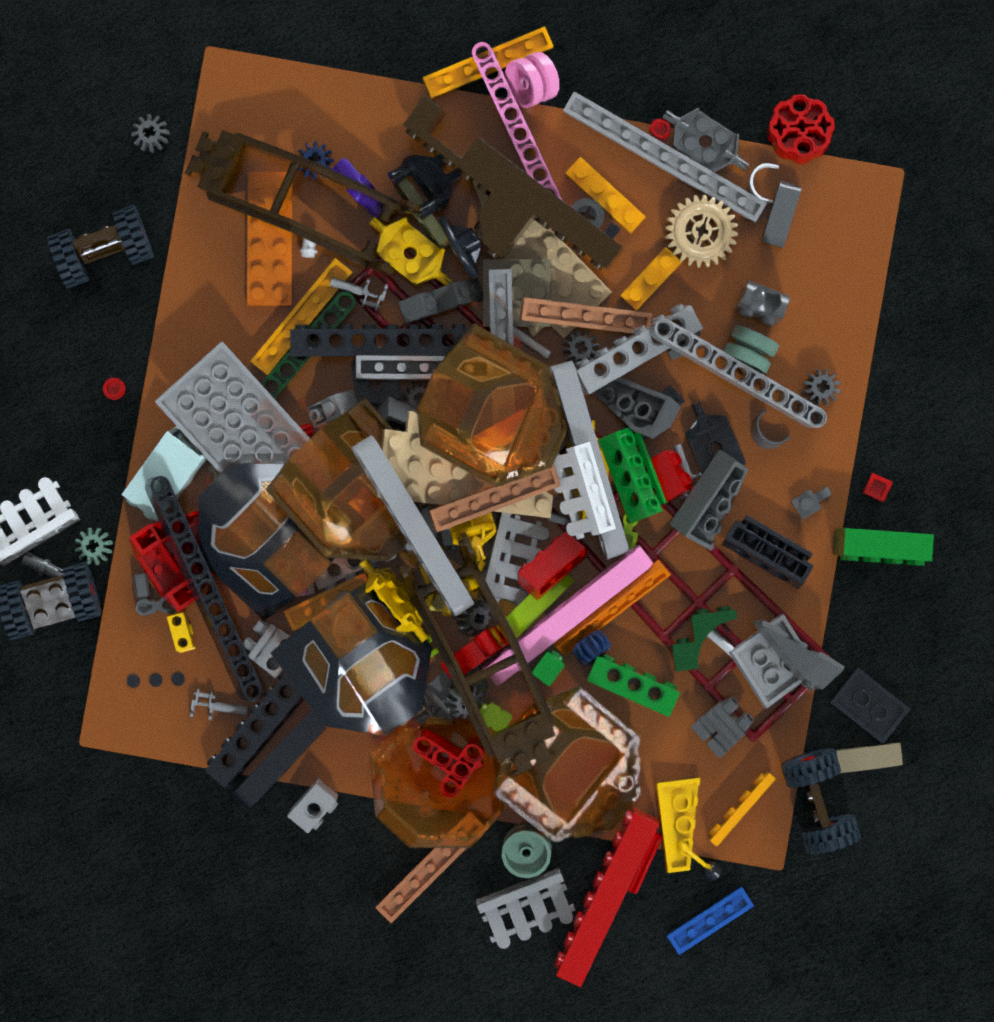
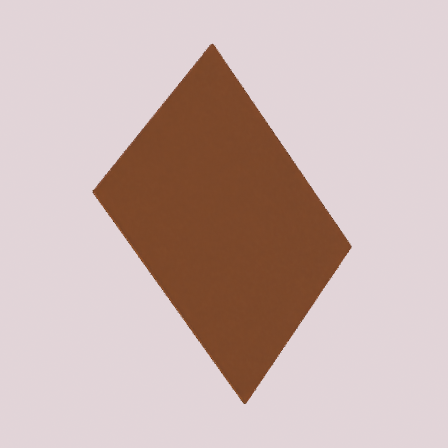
M206 47L125 489L165 433L176 426L155 403L159 396L221 341L224 342L251 374L262 383L267 375L250 361L331 262L336 258L353 272L346 281L349 283L365 269V267L317 244L315 246L317 254H315L314 258L301 257L299 250L302 249L303 238L293 234L292 306H247V215L208 200L206 192L197 187L202 176L195 172H192L191 176L184 174L192 155L197 157L200 155V152L196 151L195 148L203 131L209 133L208 138L216 142L222 130L232 134L241 133L301 157L303 156L299 154L298 150L303 149L306 152L305 143H308L310 148H313L314 141L318 142V148L324 143L326 144L325 151H332V155L327 158L334 159V163L327 164L328 166L333 168L340 160L346 158L361 175L363 174L370 181L376 191L395 200H402L393 186V179H389L388 173L402 165L403 159L407 156L435 157L434 154L423 146L425 143L423 140L420 139L417 142L405 133L407 128L403 125L424 96L447 113L431 135L459 157L463 158L476 139L480 137L527 173L491 96L454 89L431 99L425 84L223 48ZM540 104L530 108L519 106L563 202L571 207L580 199H592L565 175L568 169L581 157L646 216L630 234L603 209L604 221L599 229L604 232L611 222L621 228L613 240L624 248L608 271L605 268L601 271L590 263L592 258L586 254L582 257L572 249L573 244L571 242H566V245L612 292L599 307L635 311L620 295L665 247L668 248V245L673 241L665 239L666 235L671 233L665 230V227L672 225L667 221V218H675L671 210L679 211L678 203L685 206V198L693 202L694 195H697L699 201H701L705 194L565 114L562 108ZM514 108L508 109L505 112L506 119L514 120L517 117V110ZM623 119L650 135V124ZM521 128L516 130L515 139L519 141L524 140L527 136L526 130ZM671 128L670 136L661 142L680 152L673 147L674 128ZM703 136L699 139V144L704 148H708L711 146V139ZM739 140L737 155L750 163L746 170L743 171L736 165L730 164L716 172V174L751 194L749 179L752 172L759 165L770 163L779 165V169L763 168L757 171L753 177V186L758 195L774 201L780 180L802 187L784 247L780 248L761 242L772 204H766L756 223L730 209L727 215H735L731 223L738 224L736 228L732 229V231L738 233V236L731 237L736 241V245H728L732 249V253L724 251L726 259L723 260L718 256V264L715 265L710 260L708 268L704 262L701 263L700 268H697L696 261H693L691 266H688V258H686L637 311L652 313V319L662 314L664 317L672 313L670 309L681 303L683 306L691 305L703 327L700 330L701 335L698 337L722 351L727 343L738 344L731 337L735 325L746 327L770 338L779 344L780 347L775 357L764 356L771 363L765 376L806 400L812 395L811 393H803L804 390L810 389V387L803 385L804 381L812 382L807 377L809 373L815 377L816 369L820 370L821 375L824 369H828V377L836 373V377L832 380L833 382L840 380L841 384L834 386V388L840 389L841 393H832L836 396L837 400L833 402L828 398V406L823 404L822 399L818 406L827 415L826 423L820 428H807L685 356L670 361L667 352L671 350L670 348L620 377L659 393H662L671 385L685 400L672 426L653 439L647 437L644 440V444L650 459L665 450H672L675 445L681 444L692 475L700 473L701 470L684 435L697 418L691 405L694 403L696 405V402L700 401L704 414L727 417L745 458L746 464L744 466L748 468V472L739 489V493L733 496L730 501L732 507L729 514L725 513L721 521L723 527L720 534H716L712 542L822 648L838 555H834L835 528H843L904 170L828 155L816 157L805 164H796L793 160L780 158L774 152L772 145ZM245 147L225 193L248 202V172H287L290 163ZM527 149L524 153V158L527 161H532L536 157L534 149ZM798 150V151H799L800 153H802V154L808 153V152H806V151H800V150ZM314 156L312 161L317 162L321 161V159H318L317 156ZM447 164L441 167L446 175L454 170ZM537 169L533 177L536 181H542L545 179L546 173L543 169ZM297 170L293 179V220L360 252L365 248L368 240L379 244L380 232L369 225L373 217L361 203L358 204L352 198L345 187L325 177L322 178L318 174L317 179L313 180L312 172L306 178L304 176L305 170ZM410 175L406 177L423 202L428 201L429 198ZM462 177L461 180L451 186L446 209L432 213L438 223L439 218L445 216L452 225L466 228L472 227L475 231L474 226L480 220L479 210L482 208L473 181L470 183ZM548 189L555 195V192L552 189ZM588 208V211L586 210L585 213L580 214L587 220L595 221V219H593V217L590 216L591 208ZM395 212V214L391 215L388 223L378 219L388 226L406 218L410 225L430 240L413 214ZM703 215L694 216L693 219L696 222L701 221ZM705 218L702 227H700L699 230H696L698 231L699 236L696 243L697 245L700 237H702L703 234H707L704 232V225L706 223L707 218ZM710 218L709 224L711 227H717L714 220ZM690 220L686 224L685 232H691L693 224ZM718 230L712 231L709 237L713 243L717 238ZM686 235L690 243L693 244L694 240L691 235ZM480 239L483 247L480 249L475 266L478 270L477 278L483 290V259L496 258L485 251L487 246ZM706 241L701 243L700 247H706L711 244ZM449 246L444 249L445 252L440 269L442 270L441 272L452 279L450 283L471 280L472 278L468 275L458 257L455 256L451 247ZM672 247V248H668V249H669L672 253H674V251L676 250V247ZM407 248L416 257L415 250ZM679 253L675 256L680 260L682 254ZM394 269L392 275H389L409 297L436 290L428 281L415 286L396 269ZM373 272L368 277L370 282L367 290L370 293L382 295L385 284ZM367 279L360 285L361 287L365 288ZM747 280L790 296L789 298L791 299L784 318L777 325L767 327L759 323L760 319L755 317L746 319L738 315L739 311H736L735 307ZM387 288L383 302H379L381 308H378L377 311L389 324H396L399 328L405 323L398 303L401 300ZM339 289V291H338V292L334 295V297L329 301V303H328V304L325 306V308L320 312V314L315 318V320L322 314V312L328 307V305L335 299V297H336L338 294H340L341 292H348V291ZM343 296L339 300L340 307L345 309L349 308L352 304V300L348 296ZM367 296L369 301L377 303L378 298ZM356 299L355 307L340 324L353 325V329H362V325H376V329H382ZM483 300L466 305L483 322ZM456 308L429 317L435 324H443V329H452V324H466V329L472 326V323ZM328 313L324 317V321L327 325H334L337 322V316L333 313ZM421 321L416 323L421 325V329H428ZM516 327L551 351L549 357L545 359L514 337V348L547 366L549 374L551 366L567 362L565 359L570 353L563 354L562 349L570 348L563 344L564 340L572 342L568 336L563 339L552 327H544L538 334L532 337L528 327ZM576 327L571 332L575 338L577 337L576 330L578 329L583 337L585 331L588 330V339L595 335L596 339L592 344H600L599 348L592 349L596 352L604 347L610 349L615 346L613 342L623 336L629 338L634 335L632 333ZM310 334L311 341H320L317 335ZM333 334L329 338V343L333 347H339L342 343V338L338 334ZM361 334L353 335L351 339L352 344L355 347H361L364 344V337ZM377 334L375 336L376 345L378 347L385 346L387 338L383 334ZM405 334L402 338L409 344V337ZM428 334L420 336L419 343L422 346L428 347L431 344L432 339ZM446 334L454 343L453 336L450 334ZM651 336L652 341L656 343L657 340ZM634 342L632 345V350L636 354L640 351L638 342ZM585 344L575 345V348L578 349V354H582L583 351L584 353L587 352V349L584 348ZM703 348L696 349L698 357L702 358L704 356ZM618 352L613 356V361L617 365L621 362V355ZM307 356L297 357V358H298V359H304V358H306ZM312 356L275 400L299 427L307 423L312 425L307 407L332 395L349 390L354 391L351 361L356 356ZM717 357L715 360L717 368L721 369L723 367V360L720 357ZM288 363L282 365L281 374L290 376L293 372L292 365ZM599 363L594 367L595 374L598 369L602 370V366ZM736 368L734 371V376L737 380L742 378V371L739 368ZM755 379L753 383L756 391L761 389V382L758 379ZM271 380L267 382L266 390L269 393H275L278 390L279 386L276 381ZM370 380L369 385L372 389L378 390L382 386V380ZM398 380L400 401L404 403L409 401L402 399L401 396L402 394L410 395L405 388L408 386L413 391L415 389L413 382L416 381L418 388H421V382L425 381V389L432 384L428 380ZM452 381L446 388L467 410L474 395V390L459 381ZM824 382L817 385V389L820 388L818 390L820 393L827 390ZM527 384L515 386V401L531 386ZM433 388L430 394L438 391L435 388ZM777 390L772 394L775 402L780 400V393ZM438 392L439 396L432 398V400L439 401V405L431 404V407L435 409V413L433 414L427 409L428 417L456 433L463 419ZM593 392L591 394H583L591 422L592 420L596 421L595 430L602 437L623 430L627 426ZM418 394L419 397L416 396L414 400L417 401L418 406H422V402L425 404L427 400L424 399L423 394ZM536 394L519 411L537 403ZM492 395L488 398L478 420L479 425L484 430L493 423ZM814 398L811 403L815 405L817 398ZM796 401L791 405L794 413H797L799 410V405ZM764 409H767V411L761 416L759 421V428L763 436L773 442H780L789 435L791 436L785 443L774 449H765L758 446L751 436L752 423ZM815 412L810 416L813 424H816L818 421V416ZM326 425L313 428L314 434L308 437L343 474L352 466L353 462L324 431L323 427ZM348 432L343 437L353 447L361 441L364 434L362 432ZM566 432L560 451L566 446V442L570 441L568 432ZM719 442L711 443V453L716 455L719 449L722 451V445ZM491 452L490 454L486 455V456H488L489 458H491V459L494 460V454H493V452ZM208 460L178 498L184 514L199 510V496L214 481L213 473L208 471V467H210ZM609 470L608 480L612 493H614L617 489ZM366 473L350 485L334 501L358 525L346 543L356 541V531L366 522L349 503L364 487L373 496L376 493V489ZM701 476L692 479L693 487ZM828 486L832 495L819 502L822 507L820 510L802 520L791 500L809 489L815 494ZM555 489L546 491L553 495L552 506L560 515L570 518L569 514L565 515L560 510V503L565 501L564 495L557 493ZM682 496L670 502L678 510L685 501V498L680 499ZM124 497L79 743L83 747L207 768L208 760L214 754H219L223 749L221 747L223 742L228 737L232 738L237 732L235 729L238 724L250 717V710L258 702L261 703L265 699V692L272 685L275 687L280 679L274 678L250 659L262 685L263 694L256 701H244L240 699L195 601L183 610L186 611L188 622L192 625V636L196 649L182 653L175 649L167 620L169 614L176 613L177 611L166 600L163 601L162 607L164 609H172L169 613H162L158 610L156 614L141 616L136 612L135 608L139 600L138 597H135L132 575L146 573L136 560L128 537L144 526L156 521L148 519L140 508L131 506ZM621 499L616 502L618 514L623 518L626 512ZM426 503L422 505V508L430 506L433 509L441 505ZM308 505L305 511L316 523L314 510ZM250 506L228 526V529L238 543L231 554L242 557L249 556L255 552L254 533L273 532ZM662 506V512L639 520L633 527L651 548L674 528L670 525L673 517ZM493 511L491 513L495 523L498 512ZM511 514L510 518H513L514 515H519L521 521L535 524V521L542 522L541 526L548 529L549 537L544 541H537L536 548L545 550L556 536H561L564 533L555 522L548 521L549 518ZM746 515L813 553L807 562L813 564L814 567L805 583L799 589H796L721 545L736 520L741 523ZM295 531L278 548V555L308 549L310 562L324 556L299 531ZM440 531L437 533L438 537L436 540L439 545L443 546L442 533ZM506 532L505 539L508 540L510 532ZM586 532L584 533V538H581L607 568L623 556L620 555L606 559L598 535L592 536V533ZM681 533L659 554L698 597L727 570L702 545ZM516 534L514 542L530 546L531 538ZM491 538L482 546L485 557H487ZM443 546V552L447 558L461 566L464 564L460 549L448 550V546ZM397 552L398 556L392 560L376 562L378 566L374 569L390 568L401 583L402 579L397 564L403 562L405 567L409 565L416 584L418 586L425 585L418 566L419 560L412 566ZM501 553L500 561H503L504 553ZM511 556L509 561L510 564L521 567L526 562L525 559ZM586 556L578 566L568 573L574 582L543 614L548 615L600 574ZM349 559L354 565H358L361 562V559ZM335 563L330 564V572L339 574L341 571L340 566ZM234 568L260 592L273 593L277 590L259 572ZM361 569L357 571V574L360 575L365 571ZM214 574L215 584L242 643L247 637L258 643L262 636L253 629L258 621L262 619ZM499 575L495 576L494 582H498ZM734 576L705 603L713 612H717V607L730 606L731 610H736L737 619L724 622V624L742 642L758 631L753 625L754 620H764L769 623L775 617ZM505 577L504 585L519 589L518 580ZM148 578L150 596H147V598L159 601L162 597ZM343 578L336 582L339 585L345 582L346 580L345 578ZM666 578L638 600L641 606L663 630L692 604L669 578ZM313 580L315 594L297 597L264 620V622L276 625L291 636L296 631L292 630L284 611L325 592V588L318 590ZM207 585L201 591L203 595H206L208 592ZM367 603L369 607L380 614L384 621V612L381 609V604ZM211 604L209 608L213 616L217 613L215 604ZM628 607L600 629L607 636L611 644L610 649L605 654L615 658L614 663L622 666L623 663L635 667V672L642 676L644 672L656 676L655 681L660 684H664L667 681L676 685V691L680 692L670 717L586 681L593 663L583 666L577 661L573 651L564 656L552 644L528 663L532 671L546 651L551 653L554 650L564 658L562 662L565 666L550 687L534 676L544 700L579 686L638 735V796L611 829L583 834V836L612 841L617 830L621 832L623 828L622 819L626 811L631 812L633 807L656 817L659 822L656 832L661 834L655 783L699 777L700 786H698V804L695 812L696 821L695 829L693 830L692 852L697 856L774 870L783 869L797 788L787 787L781 764L804 753L814 690H808L757 741L752 742L744 735L719 759L707 745L709 739L717 732L715 731L708 739L703 741L691 728L696 719L717 703L688 670L674 671L671 651L631 607ZM430 610L453 654L473 641L475 637L464 635L460 632V629L455 627L458 621L454 619L455 616L453 614L448 618L443 616L442 612ZM329 614L312 622L319 633L326 634L338 645L332 628L335 617ZM388 614L390 628L396 630L398 625ZM493 616L488 620L490 626L485 627V630L498 626ZM178 617L176 623L180 625L182 620ZM690 618L670 636L675 644L676 639L689 638V642H693ZM423 623L420 627L430 636ZM223 624L219 627V633L222 636L226 633V627ZM356 625L355 630H357V633L362 631L361 625ZM717 628L713 629L730 645H732ZM707 636L699 651L698 669L710 680L732 657ZM183 639L182 645L187 646V639ZM432 640V642L429 644L431 645L432 649H434L436 646ZM232 644L228 647L230 656L235 654V647ZM398 645L400 653L406 650L402 646ZM381 647L371 653L382 664L395 657H382ZM343 649L344 652L338 659H341L342 657L347 655L349 651ZM318 651L312 655L314 664L318 663L316 660L321 657ZM439 653L430 658L427 685L444 671L440 666L444 661ZM242 665L237 668V673L241 677L245 671ZM738 666L715 686L725 699L733 696L738 701L739 707L735 711L740 716L747 712L753 717L754 721L750 725L753 731L785 701L782 697L768 708H763ZM610 669L608 671V680L616 681L619 678L617 669ZM519 670L498 686L489 677L486 678L489 690L481 698L487 705L493 702L500 706L501 710L505 709L512 713V720L508 726L538 712L532 705L534 702ZM381 672L368 684L374 694L389 685ZM157 673L162 676L163 681L160 686L154 687L149 683V678L152 674ZM182 673L184 675L185 681L181 686H176L172 683L171 678L173 674ZM132 674L140 678V684L135 688L129 687L127 684V678ZM631 678L628 681V688L630 690L638 689L640 685L639 680ZM801 683L794 689H792L790 692L793 693L801 685ZM452 684L449 688L454 689L455 685ZM249 685L246 689V693L249 697H251L253 695L254 689L251 685ZM286 686L283 690V695L285 698H289L292 694V689L290 686ZM652 687L649 690L648 695L650 699H657L660 696L658 687ZM197 689H200L202 693L209 694L213 691V695H215V699H212L213 703L222 702L247 706V715L214 710L213 718L209 720L210 708L208 706L196 705L194 716L190 717L192 700L196 699L194 692H197ZM199 697L198 702L209 703V698ZM425 699L424 711L409 719L408 724L402 729L398 727L387 736L378 735L374 739L371 733L327 727L278 780L280 782L310 787L319 778L336 792L378 799L379 795L381 800L397 796L398 800L390 799L386 801L399 803L400 800V803L465 815L471 812L476 817L515 824L525 821L529 822L492 793L498 761L494 757L488 756L486 752L483 755L484 765L472 772L457 796L447 798L441 794L440 784L445 776V772L440 768L434 770L435 765L430 762L426 767L424 763L427 760L418 754L416 758V752L413 749V744H411L414 743L416 738L412 737H417L420 733L416 731L425 729L431 731H450L435 733L456 744L455 746L459 745L463 748L471 737L478 736L468 714L465 720L459 717L453 723L434 717L422 727L420 723L424 719L420 722L416 719L426 712ZM305 700L302 701L241 775L250 776L312 710ZM272 703L269 706V713L274 715L277 712V705ZM560 708L554 711L573 726L599 728L574 709ZM260 720L254 725L256 732L259 733L263 729V723ZM555 723L553 729L556 735L544 741L548 749L562 733V729ZM488 727L491 735L496 733L492 730V727ZM246 737L240 741L241 748L245 750L249 745ZM585 737L574 741L546 776L544 789L556 816L564 820L578 815L575 802L603 766L607 764L618 765L620 749L614 743ZM420 740L423 745H430L427 740ZM439 752L442 757L449 758L447 753ZM231 754L226 758V764L229 767L234 764V757ZM391 755L396 756V759L394 758L391 761ZM417 759L420 762L418 767L416 766ZM535 759L530 761L532 767L537 764ZM513 763L511 764V771L516 769ZM766 772H769L776 778L775 781L716 847L709 840L711 829L717 823L721 825L726 819L723 817L731 807L736 808L740 803L739 797L746 790L751 791L755 786L753 782L760 773L765 775ZM525 773L513 777L514 783L537 803L530 777ZM449 781L447 782L450 787H456L455 783L450 784ZM662 840L658 847V849L663 850Z

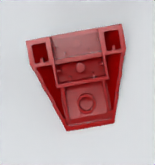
M198 510L184 515L199 546ZM160 522L148 524L128 537L136 560L163 599L177 612H180L195 601ZM174 522L172 530L176 534L180 531V525ZM216 527L214 545L219 551L231 553L237 546V541L228 527L225 529ZM186 542L181 547L184 554L189 552V545ZM193 563L191 565V572L196 575L199 568L196 563ZM203 583L200 586V592L204 589L206 584Z

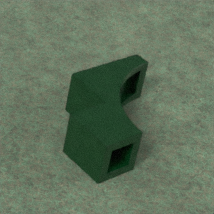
M730 606L717 607V612L709 613L708 609L695 610V615H690L693 642H689V638L676 639V644H671L674 671L698 669V655L705 638L720 624L737 619L736 610H731Z

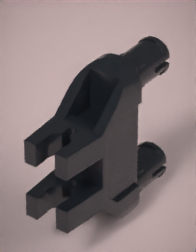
M440 153L435 157L407 156L403 159L402 165L388 173L390 180L394 178L392 181L394 185H397L409 175L412 176L427 195L429 200L420 205L422 207L420 212H416L417 215L422 214L419 216L421 220L426 219L435 211L446 209L451 186L462 178L459 174L461 169L458 167L447 175L444 173L441 167L445 163L441 160L443 156Z

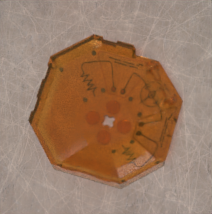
M428 717L421 726L398 727L369 756L376 818L409 848H471L506 809L505 802L492 793L497 760L494 757L488 756L485 752L482 757L485 762L484 765L472 772L457 796L447 798L440 792V784L446 772L418 755L413 749V743L422 730L429 729L462 750L471 737L478 736L474 726L467 719L455 718L454 720H444L443 717ZM420 740L423 745H430L427 740ZM439 752L442 757L449 758L447 753ZM447 782L450 787H456L455 783ZM420 791H428L430 793L428 795L430 800H422L420 798L422 796Z

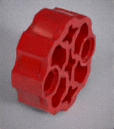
M793 95L791 99L781 101L774 108L767 128V138L772 143L774 152L780 158L793 160L796 164H805L811 159L821 157L828 149L835 129L834 118L829 115L827 106L819 99L813 100L806 95ZM800 105L804 110L797 111L793 106ZM776 125L778 126L779 131L782 132L781 136L779 135L778 130L775 129ZM804 147L808 153L802 154L797 148Z

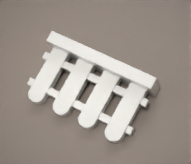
M590 442L567 448V453L560 455L559 451H557L551 465H554L561 485L554 489L557 493L563 492L565 501L560 503V510L565 515L569 514L572 521L566 526L567 533L570 536L576 535L577 539L584 538L583 533L591 531L593 536L616 529ZM571 466L574 475L566 477L564 468ZM578 488L580 497L573 498L571 490ZM585 510L587 518L579 520L577 511Z
M41 478L38 482L41 491L33 494L28 489L22 490L19 494L21 503L16 506L10 501L1 503L0 510L3 514L0 515V523L7 520L13 531L11 535L6 537L0 526L1 565L9 564L80 520L74 510H68V507L71 506L69 501L66 500L64 502L59 495L57 488L60 486L57 481L52 483L49 478ZM42 497H45L52 509L47 513H44L37 501ZM24 508L32 519V522L25 525L18 513ZM53 516H56V518H54L53 520L49 521L50 518H52ZM35 527L37 528V529L34 530L33 532H31V533L29 532L30 530L34 529Z

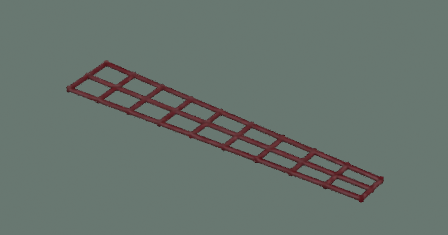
M408 249L404 250V256L407 259L415 258ZM377 256L375 258L377 260L385 261L380 256ZM365 268L350 283L360 286L374 271ZM374 272L401 301L410 298L389 275H381ZM436 278L435 280L431 279L428 281L435 289L445 286ZM351 293L362 306L363 303L360 301L361 299L364 300L365 296ZM364 305L363 308L382 329H385V325H389L386 319L378 311H375L374 307ZM466 305L456 308L472 324L491 334L490 328L483 327V322ZM429 317L420 320L428 329H430V324H435ZM418 321L404 323L398 329H407V325L416 324ZM400 334L397 337V344L401 347L408 345L402 338L405 334ZM446 334L443 335L442 344L446 347L452 346L453 342ZM428 380L463 419L467 410L446 388L452 381ZM531 386L515 401L516 413L520 412L519 410L536 394L534 387ZM478 422L474 430L476 435L484 431ZM595 430V434H596L595 436H596L597 438H599V439H600V438H603V437ZM566 446L559 452L560 455L566 453ZM652 487L654 494H656L655 488ZM617 490L613 493L615 503L620 499ZM670 502L661 505L674 518L678 509ZM552 506L551 512L559 514L556 511V509ZM619 515L620 520H621V524H622V527H623V526H624L623 521H622L623 518ZM556 523L564 533L567 531L565 525ZM673 528L653 548L638 534L636 545L642 547L653 563L657 560L661 561L671 573L668 577L671 582L692 602L665 630L658 625L638 601L630 606L671 653V644H675L670 636L690 618V615L695 613V610L708 609V612L712 613L713 611L705 603L734 576L775 615L774 618L784 614L798 638L806 643L810 650L817 653L822 652L829 656L715 545L712 551L707 548L705 549L727 570L698 597L659 556L680 532ZM576 535L572 536L585 547L586 558L600 573L603 572L607 566L582 539H577ZM724 623L716 627L734 647L742 643ZM731 658L710 680L699 669L688 670V672L718 703L721 699L723 701L726 699L717 691L715 686L737 665ZM800 685L793 693L788 692L784 695L785 701L754 731L749 726V730L745 734L752 742L757 741L809 689ZM734 710L733 712H734L738 717H740V715Z

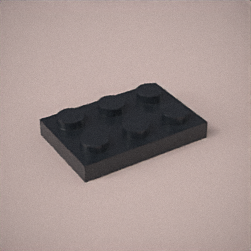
M856 667L830 701L833 706L882 744H884L910 710L908 706L858 667Z

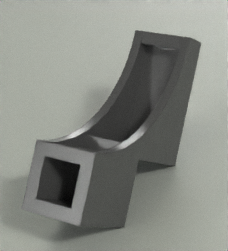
M477 278L450 283L434 291L420 293L398 303L406 324L420 321L457 307L480 302L483 300V290Z

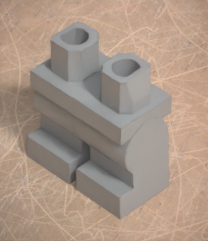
M259 620L253 630L262 636L257 643L250 637H247L243 642V646L250 659L274 678L279 679L278 677L283 670L270 652L288 639L290 635L274 624L270 625Z

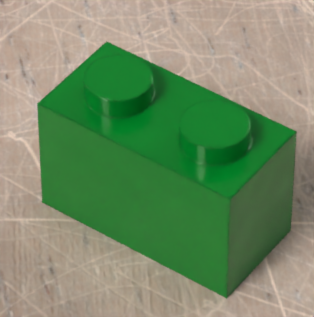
M554 650L551 653L546 651L531 672L550 687L565 666L562 662L564 658Z

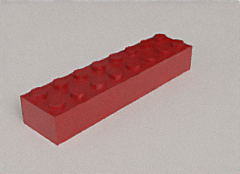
M635 807L632 808L631 812L626 811L622 819L623 828L621 832L617 830L612 840V846L614 847L611 852H606L602 861L604 868L602 872L597 871L592 882L594 883V889L592 892L588 891L583 900V912L578 911L573 921L574 930L573 932L569 931L564 940L565 949L563 953L558 952L554 961L556 976L579 987L582 986L659 826L656 817Z

